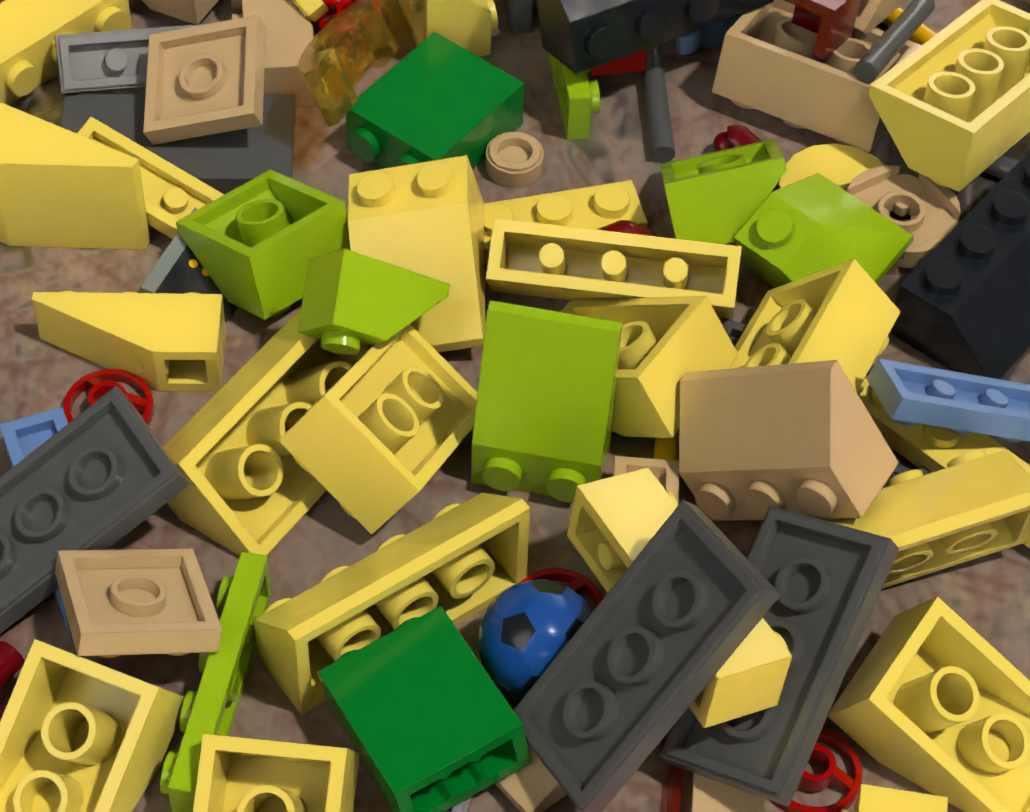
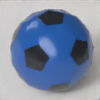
M548 579L522 581L506 589L491 601L481 619L478 635V650L481 664L498 688L511 697L522 700L593 611L582 596L567 586Z

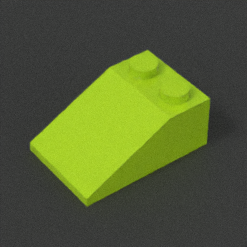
M490 300L486 316L472 438L471 483L488 485L499 491L517 490L551 496L562 502H574L577 485L603 479L611 444L622 322Z

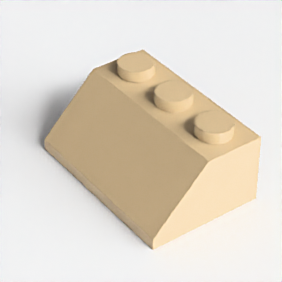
M774 0L770 4L745 12L725 33L712 93L730 99L738 107L757 109L778 117L785 124L793 128L809 129L833 138L838 144L858 147L870 153L887 130L868 95L870 85L922 45L908 40L873 82L863 83L856 78L854 68L885 31L874 28L868 34H864L853 28L851 37L822 60L812 55L817 34L791 23L795 5L784 0Z
M837 360L686 372L680 380L679 474L694 495L698 507L711 521L764 520L769 506L818 519L862 518L899 463Z

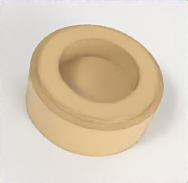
M506 132L497 135L488 143L486 148V172L494 182L510 188L525 187L537 181L543 172L544 149L535 137L523 132Z

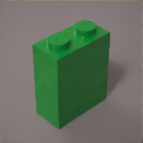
M433 32L346 106L347 148L353 151L359 159L371 162L381 169L467 155L473 170L486 158L487 145L494 137L502 133L514 132L523 124L525 83L438 33Z
M442 606L421 617L406 620L391 633L359 650L344 653L333 664L318 671L333 715L356 752L360 753L361 760L394 812H444L532 763L522 722Z

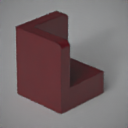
M784 0L795 5L791 23L817 34L812 55L822 60L851 37L861 0Z

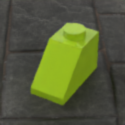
M345 248L309 258L298 333L320 339L321 348L326 351L346 355L358 354L360 347L389 340L448 297L450 284Z

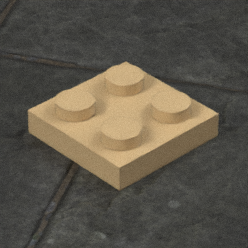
M258 15L149 35L143 133L152 145L263 125L266 27Z
M193 548L61 550L57 552L55 576L78 656H98L102 658L138 654L183 656L189 653L219 651L222 627Z

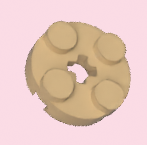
M884 165L866 170L856 176L847 188L848 193L913 235L914 241L886 273L887 275H899L907 268H916L959 224L960 202L951 188L937 185L930 178L920 173L918 177L909 174H899L901 166ZM889 212H894L900 217L910 215V221L895 220L889 216Z

